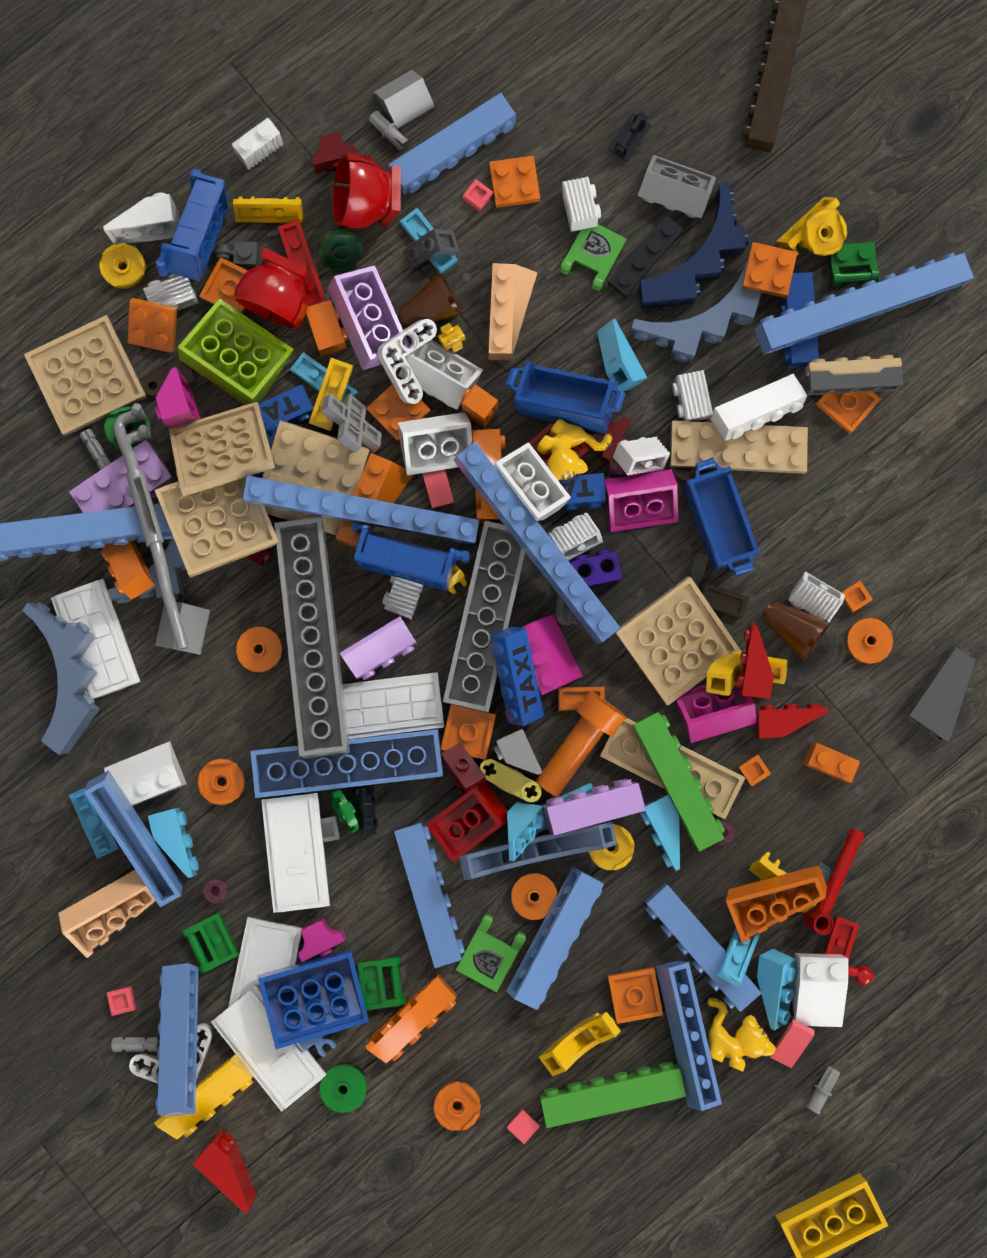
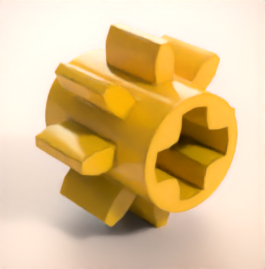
M448 323L440 328L442 334L438 335V339L445 351L452 349L453 353L463 348L462 342L466 338L458 325L452 327Z

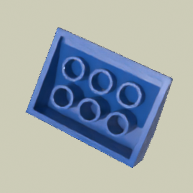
M350 949L258 975L276 1050L369 1022Z

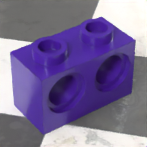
M610 550L596 552L597 556L588 558L587 554L576 556L574 561L570 563L577 573L578 568L581 566L589 568L590 575L588 577H581L589 588L619 582L622 579L616 552L610 553ZM604 561L610 562L612 571L608 573L603 572L600 564Z

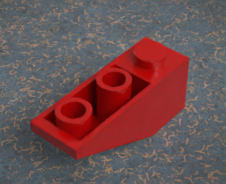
M750 622L749 628H745L743 641L747 643L745 651L741 652L740 665H743L742 674L737 676L736 687L739 688L743 696L770 699L774 675L758 627L754 622Z
M821 703L806 704L807 708L798 709V704L783 705L784 709L775 710L774 705L760 706L761 710L756 711L755 737H785L828 713V707L821 708Z

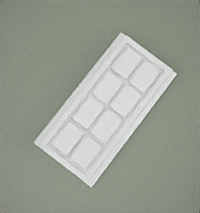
M104 579L88 583L51 598L57 616L63 618L67 623L82 622L91 629L89 632L96 636L81 657L88 660L93 665L91 668L98 672L85 690V695L94 700L141 682L112 600L109 599Z
M438 672L343 684L349 739L444 727Z
M318 793L263 799L262 810L273 913L330 906Z
M247 918L229 1006L255 985L261 991L258 975L295 965L302 935L301 930L303 928L257 918Z
M256 985L211 1021L281 1112L326 1076L324 1070L309 1051H305L299 1043L275 1049L262 993Z

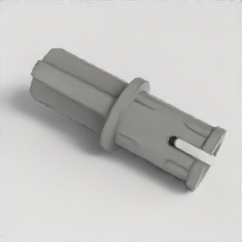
M375 111L370 115L369 121L382 133V137L387 138L398 151L403 150L405 147L402 144L407 145L409 140L395 128L396 125L394 123L391 124L379 111Z
M831 1066L827 1067L819 1084H815L816 1089L806 1105L807 1108L820 1114L828 1096H832L831 1091L840 1076L838 1070Z

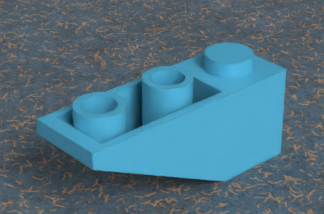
M612 319L597 331L607 376L609 379H616L619 391H627L647 379V376L616 319Z
M665 794L645 804L646 811H643L640 815L646 826L651 825L654 831L651 836L657 847L661 845L665 853L662 855L666 866L668 868L672 866L677 871L680 869L679 814L669 795Z
M517 801L507 812L509 861H515L524 852L526 846L534 840L537 833L544 828L545 816H543V806Z
M179 807L149 815L148 820L153 839L188 878L196 876L199 865L196 857H192L190 848L193 847V842L190 834H186L184 825H187V819L184 811L181 812Z
M771 949L759 956L757 980L770 1028L775 1031L786 1025L790 1020L791 1013L789 1010L794 995L792 989L797 974L795 969L797 959Z

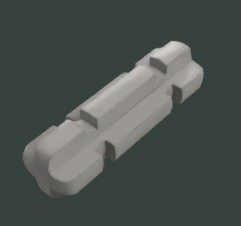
M90 429L80 433L81 439L85 442L99 469L102 470L111 464L100 443L95 439L94 433Z
M115 1037L112 1039L111 1049L114 1052H122L123 1050L125 1052H144L145 1049H148V1052H156L159 1047V1040L157 1037H148V1039H145V1037H126L125 1040H123V1037Z

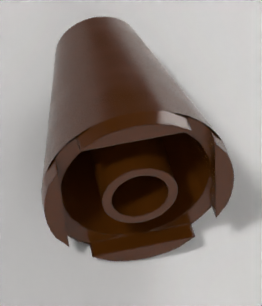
M441 273L435 275L399 309L400 315L397 317L403 328L409 327L422 319H430L435 323L463 313L456 296L446 285L448 282Z
M775 602L773 605L769 603L762 614L765 616L764 622L802 660H806L819 643V639L825 634L830 625L825 619L779 602Z

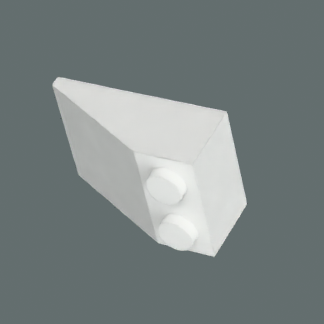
M155 193L151 197L144 198L103 227L105 233L114 244H134L169 239L174 237L180 221L179 211L169 194Z
M795 953V959H797L795 969L797 974L794 979V1020L805 1026L842 1027L848 987V958L842 954Z

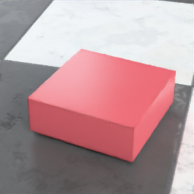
M475 179L462 196V199L481 212L494 192Z
M132 986L107 992L111 1016L136 1010Z
M523 1108L507 1125V1129L523 1144L540 1127V1124Z

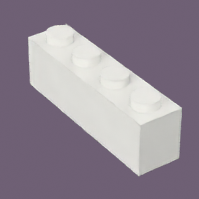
M791 374L715 407L711 421L724 441L730 438L737 439L748 430L761 428L766 422L771 420L775 422L789 412H798L802 409L807 394L795 375Z

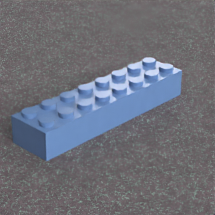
M439 730L350 739L349 753L310 758L300 757L298 746L250 751L255 798L444 776Z

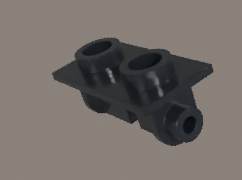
M643 112L639 114L633 113L608 150L628 161L651 127V124L646 122L647 116Z
M374 787L356 788L354 793L351 794L354 810L360 809L361 814H354L359 825L356 835L377 834L378 820L375 815L376 795Z

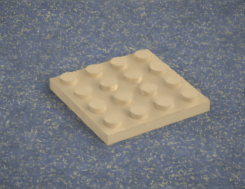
M107 315L24 354L64 436L107 417L112 411L120 407L130 406L147 397Z
M258 402L169 429L180 490L183 496L275 468Z
M280 420L271 447L275 468L265 471L262 478L353 496L361 478L369 449L361 446L354 453L349 448L344 447L337 438ZM264 506L267 514L288 521L321 517L324 522L325 532L337 535L343 521Z
M246 477L183 496L180 490L179 481L155 490L190 578L279 543L265 507L263 505L242 502Z
M689 576L620 626V629L615 632L667 706L706 678L707 671L715 660L724 655L741 651Z

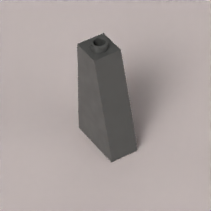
M962 647L948 649L903 715L940 742H949L952 737L976 661L970 657L971 653Z

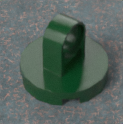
M342 228L333 229L322 237L318 244V256L322 265L332 268L333 272L353 270L357 267L356 264L360 259H363V244L360 238L351 231L343 230Z

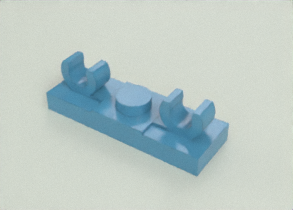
M85 788L69 795L96 858L99 859L120 849V846L84 793Z

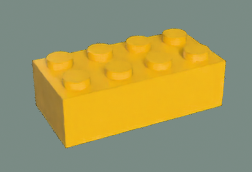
M860 1173L775 1215L795 1258H826L888 1226L867 1181Z

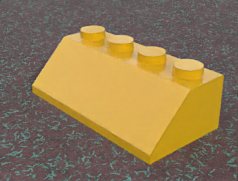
M235 1053L196 1085L195 1114L173 1117L161 1115L154 1124L175 1139H179L182 1135L187 1138L197 1129L196 1124L200 1120L206 1122L216 1113L214 1110L220 1104L224 1107L235 1098L233 1093L238 1089L244 1091L253 1083L251 1080L253 1075Z

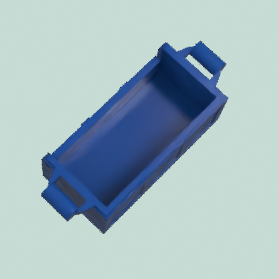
M194 169L189 175L192 192L171 245L162 243L160 257L156 261L158 273L162 277L171 273L197 281L202 279L229 209L224 180L201 174L199 169Z
M528 360L525 367L510 368L505 383L507 388L516 393L514 402L518 415L556 423L560 418L569 424L581 427L583 430L606 434L612 413L614 411L620 412L625 393L618 390L616 379L611 378L608 381L537 365L533 367L532 361ZM521 372L522 376L519 385L514 387L518 373Z
M713 457L695 463V478L687 480L682 487L712 571L729 567L735 576L753 571V558L761 554V551L756 549L757 544L742 506L740 495L737 492L732 475L729 474L732 471L731 467L721 468ZM714 466L717 469L716 471L701 476L699 474V471ZM746 560H749V561H750V562H748V563H745V564H742V565H739V566H736V567H733V566H732V565H734V564H737V563H740V562H743V561H746Z
M357 521L351 524L354 533H361L354 560L363 569L447 591L457 559L463 563L470 561L468 551L461 552L451 548L450 552L447 553L373 533L369 525H361Z

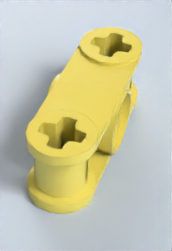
M487 759L481 763L480 769L486 776V780L495 784L498 788L516 795L527 802H535L541 797L540 785L525 777L524 774L493 759ZM490 763H493L496 773H491L489 776L485 775L484 765L489 766ZM532 785L536 786L534 789L537 792L536 796L526 797L527 792L524 791L525 788H530Z

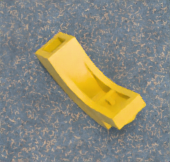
M742 651L724 655L711 664L707 671L706 692L730 695L733 687L736 685L738 674H742L743 665H740ZM768 657L774 675L773 683L784 684L787 674V660Z
M607 1012L600 1015L596 1013L562 1035L539 1058L550 1074L555 1076L567 1071L588 1050L616 1037L621 1031Z

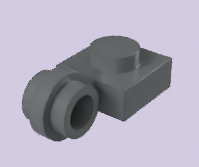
M234 241V250H231L227 244H217L214 249V255L216 260H219L221 257L229 261L230 257H234L233 264L237 266L256 267L258 262V243Z

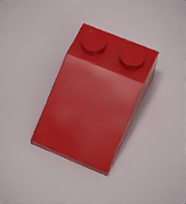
M485 781L468 791L427 823L426 826H428L429 831L451 861L455 862L459 859V856H463L508 822V811Z
M220 1130L201 1151L193 1165L238 1208L247 1214L257 1196L235 1138L230 1133H224Z

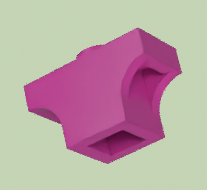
M324 918L303 928L301 934L304 938V947L298 955L301 962L317 954L321 958L333 951L332 947L346 940L344 931L332 930Z

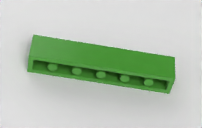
M656 712L633 724L632 727L667 795H669L678 812L679 818L695 849L700 852L725 839L722 834L725 832L719 819L715 820L711 813L714 811L708 798L704 799L700 792L703 790L697 777L693 778L689 771L692 769L688 758L686 756L682 757L678 750L681 748L677 737L675 735L671 736L667 729L670 727L666 716Z
M673 1062L661 1063L658 1068L654 1069L641 1067L636 1069V1073L631 1074L619 1072L614 1074L613 1078L605 1080L604 1077L593 1078L587 1084L581 1085L580 1082L568 1084L565 1089L558 1090L557 1087L544 1090V1093L540 1094L547 1128L686 1097L680 1068L677 1063L673 1064Z

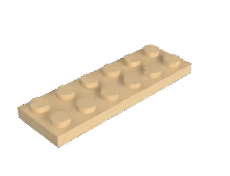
M672 421L670 467L696 468L695 463L713 457L721 468L730 466L731 470L805 474L807 472L808 427L763 425L757 430L751 429L746 431L737 439L730 438L724 441L715 425L711 422Z
M627 718L619 725L614 737L609 736L600 757L664 789L632 727L636 722ZM681 745V748L678 750L682 757L686 756L692 766V769L689 770L692 777L698 778L703 787V790L700 791L703 798H708L714 808V811L711 813L726 819L745 777Z

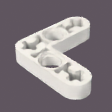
M422 319L415 322L378 348V358L399 397L406 404H416L423 397L422 388L405 356L430 341L436 335V325L430 319ZM423 326H428L427 334L416 335V333L424 329ZM405 335L410 336L412 339V344L409 348H406L402 343ZM387 349H392L391 357H386ZM398 367H402L405 371V376L402 380H399L395 374ZM410 390H414V391H415V392L412 394L413 397H408V394L410 393Z
M204 1023L197 1025V1032H200L202 1029L205 1030V1035L208 1038H204L201 1041L200 1047L197 1046L200 1061L196 1066V1082L214 1034L211 1026ZM145 1052L136 1054L130 1061V1071L136 1076L157 1083L158 1057ZM142 1058L144 1059L145 1065L151 1066L153 1062L156 1063V1065L153 1067L152 1073L149 1074L148 1072L151 1070V1068L143 1067L140 1070L138 1069L139 1064H137L136 1061H139Z

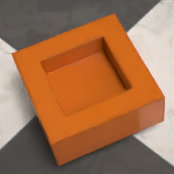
M861 581L841 592L845 595L844 602L852 613L873 600Z
M758 754L738 766L750 787L771 774Z

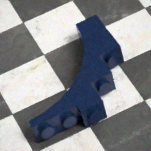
M729 182L720 183L718 186L714 226L709 237L696 254L673 271L658 277L640 280L638 291L641 309L694 304L697 296H700L699 282L695 281L718 279L721 272L724 271L723 257L743 254L749 243L748 234L744 233L743 225L736 226V212H732L734 192L730 190Z

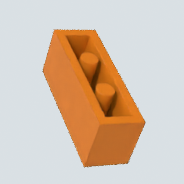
M135 540L128 541L129 543L126 545L105 544L101 554L110 563L107 568L111 575L116 578L117 581L114 584L121 594L125 593L132 600L155 586Z

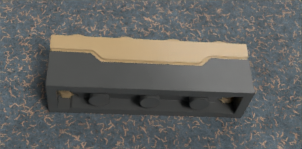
M885 355L879 357V359L863 356L857 358V360L849 361L848 358H837L830 362H825V359L812 360L805 368L806 394L826 395L897 391L904 385L901 358Z

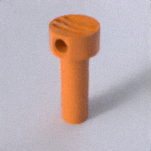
M590 690L584 701L576 708V711L582 717L536 779V782L543 789L556 797L560 795L603 734L606 733L614 737L619 725L627 719L616 707Z

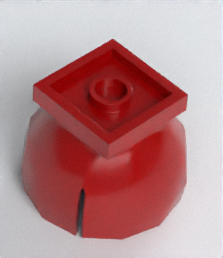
M345 153L341 155L336 168L334 183L348 184L349 187L333 185L332 208L336 226L346 229L366 228L378 220L379 226H388L401 211V167L392 165L388 171H385L371 157L359 153Z
M264 248L261 254L262 264L243 275L235 287L232 299L242 307L268 320L271 312H273L270 322L296 330L304 320L308 307L305 286L308 285L311 279L308 268Z

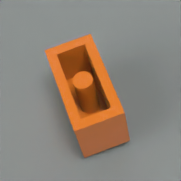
M331 300L307 307L306 314L320 355L325 356L346 349L345 341L349 339L345 328H340L338 320L340 317L335 306L333 307Z
M476 384L472 390L468 388L461 398L463 400L461 404L462 412H465L468 418L484 429L498 411V400Z
M811 743L802 764L840 781L852 783L860 761L819 743Z

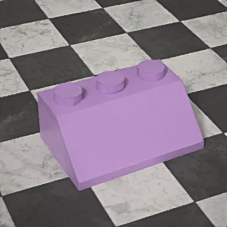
M399 616L342 651L340 655L357 679L363 678V680H366L375 674L374 670L381 665L383 668H386L395 662L394 657L401 653L405 656L415 650L413 646L417 643Z

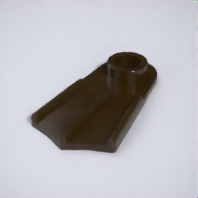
M178 358L145 378L142 388L147 395L157 396L170 370L175 367L189 384L193 383V369ZM152 383L157 384V388L155 390L149 389V386Z

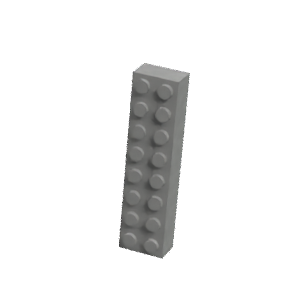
M489 521L484 522L443 703L489 713L497 678V666L491 647L490 635L508 628L525 551L502 524Z

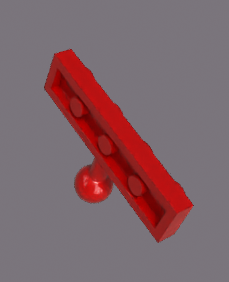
M296 220L279 226L278 229L288 259L308 268L311 278L308 285L305 286L308 307L327 301L300 221Z
M835 916L833 928L830 931L823 954H842L849 959L860 924ZM848 965V975L855 977L859 984L868 985L873 981L874 974L869 967L861 966L855 968Z

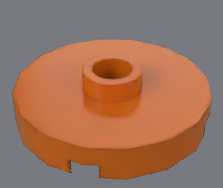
M867 618L859 620L847 632V650L860 663L872 664L880 662L892 650V632L885 623L878 619ZM868 637L873 638L874 643L872 645L868 644Z
M254 627L241 635L237 642L236 653L243 667L252 672L263 673L270 671L278 665L282 657L283 646L281 639L272 630L266 627ZM258 645L263 647V651L260 654L255 652V648Z
M229 759L210 761L199 773L198 787L201 795L210 803L216 805L234 802L240 797L245 787L243 770L237 763ZM221 777L226 780L224 786L219 785L218 781Z
M540 873L523 875L514 883L511 891V901L515 910L522 917L530 920H540L546 917L557 896L554 883L547 876ZM533 892L539 895L536 901L530 899V895Z
M458 1081L448 1083L439 1090L435 1097V1117L440 1125L448 1130H467L475 1124L480 1114L481 1104L479 1095L467 1083ZM455 1102H460L462 1107L460 1109H455L453 1107V1104Z

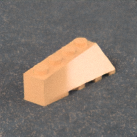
M493 263L489 360H512L537 272L516 264Z
M134 870L59 912L61 930L72 944L88 958L93 954V949L96 946L105 944L109 940V935L115 930L120 931L126 926L127 920L131 917L136 918L156 900L137 871Z

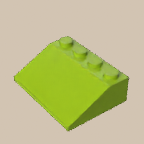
M220 298L177 347L180 361L244 405L254 402L259 404L294 352L293 348Z

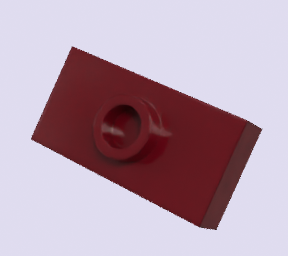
M339 131L319 136L320 149L317 154L311 157L317 174L329 170L336 171L341 155L357 153L356 146L344 143Z
M623 416L617 422H609L606 434H610L613 439L611 445L605 451H601L602 462L609 465L618 443L627 440L623 436L630 425V419ZM594 432L593 437L597 442L601 443L605 434Z
M461 742L441 753V758L448 769L450 778L461 792L465 791L467 793L486 781V776Z

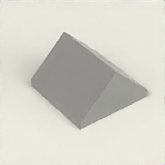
M413 70L374 92L391 122L396 125L395 128L397 130L435 109L423 78Z
M176 602L189 648L181 651L201 655L210 610ZM164 605L155 646L177 650Z

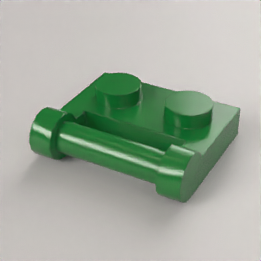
M875 242L842 244L843 246L839 251L829 255L832 286L846 282L879 281ZM868 267V272L843 274L839 272V269Z
M220 912L181 931L194 952L200 965L198 969L201 974L240 955ZM199 930L213 957V960L208 962L196 937L195 932Z
M400 956L357 963L366 1011L406 1004L405 996L402 995L400 980ZM387 966L390 968L393 998L390 999L386 998L383 967Z

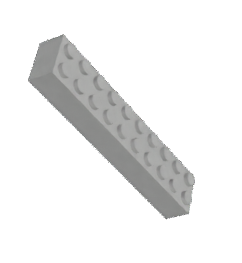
M321 517L274 523L275 534L279 541L277 543L299 756L310 758L349 753L350 745L324 522Z

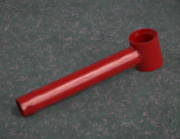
M853 828L847 832L848 836L828 880L826 898L819 902L816 909L809 910L804 916L805 926L820 935L828 934L833 928V920L829 916L861 840L864 841V833ZM821 917V922L816 927V921Z

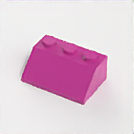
M176 367L172 368L156 396L158 405L155 406L158 419H162L163 424H167L168 429L201 419L190 384Z
M672 469L604 479L606 506L611 532L678 522L677 482Z
M554 615L522 627L527 630L541 696L583 677Z
M706 684L691 688L675 700L690 743L757 723L755 703L752 697L741 695L736 685L729 696L706 692Z

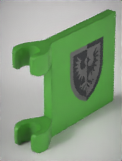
M597 224V227L582 229L562 262L560 272L568 275L573 263L576 262L598 273L593 281L592 289L599 292L627 239Z
M485 914L456 970L497 992L524 944L526 935L522 932H517L511 946L486 933L492 924L493 917Z

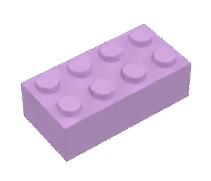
M375 265L334 276L327 289L362 370L382 365L377 355L378 348L384 342L403 331ZM404 336L402 343L406 348H409L408 340ZM387 349L388 353L385 355L386 357H391L390 354L393 351L392 349Z
M147 440L133 448L139 469L144 472L151 499L157 496L156 489L177 482L157 451ZM123 455L69 491L83 513L135 507L126 478L128 470Z
M622 779L613 782V787H608V785L591 788L592 793L586 794L585 791L570 793L569 799L563 800V797H555L546 800L547 804L543 805V812L549 833L557 835L646 811L639 783L631 782V779Z

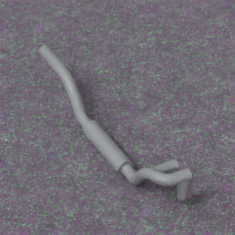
M135 403L131 411L121 414L115 420L113 426L114 434L128 470L126 478L145 543L152 552L162 598L178 651L189 648L176 604L168 565L162 547L164 540L144 472L139 469L136 455L131 446L133 443L151 439V433L146 425H140L138 430L132 431L129 434L125 430L127 424L145 420L141 405Z

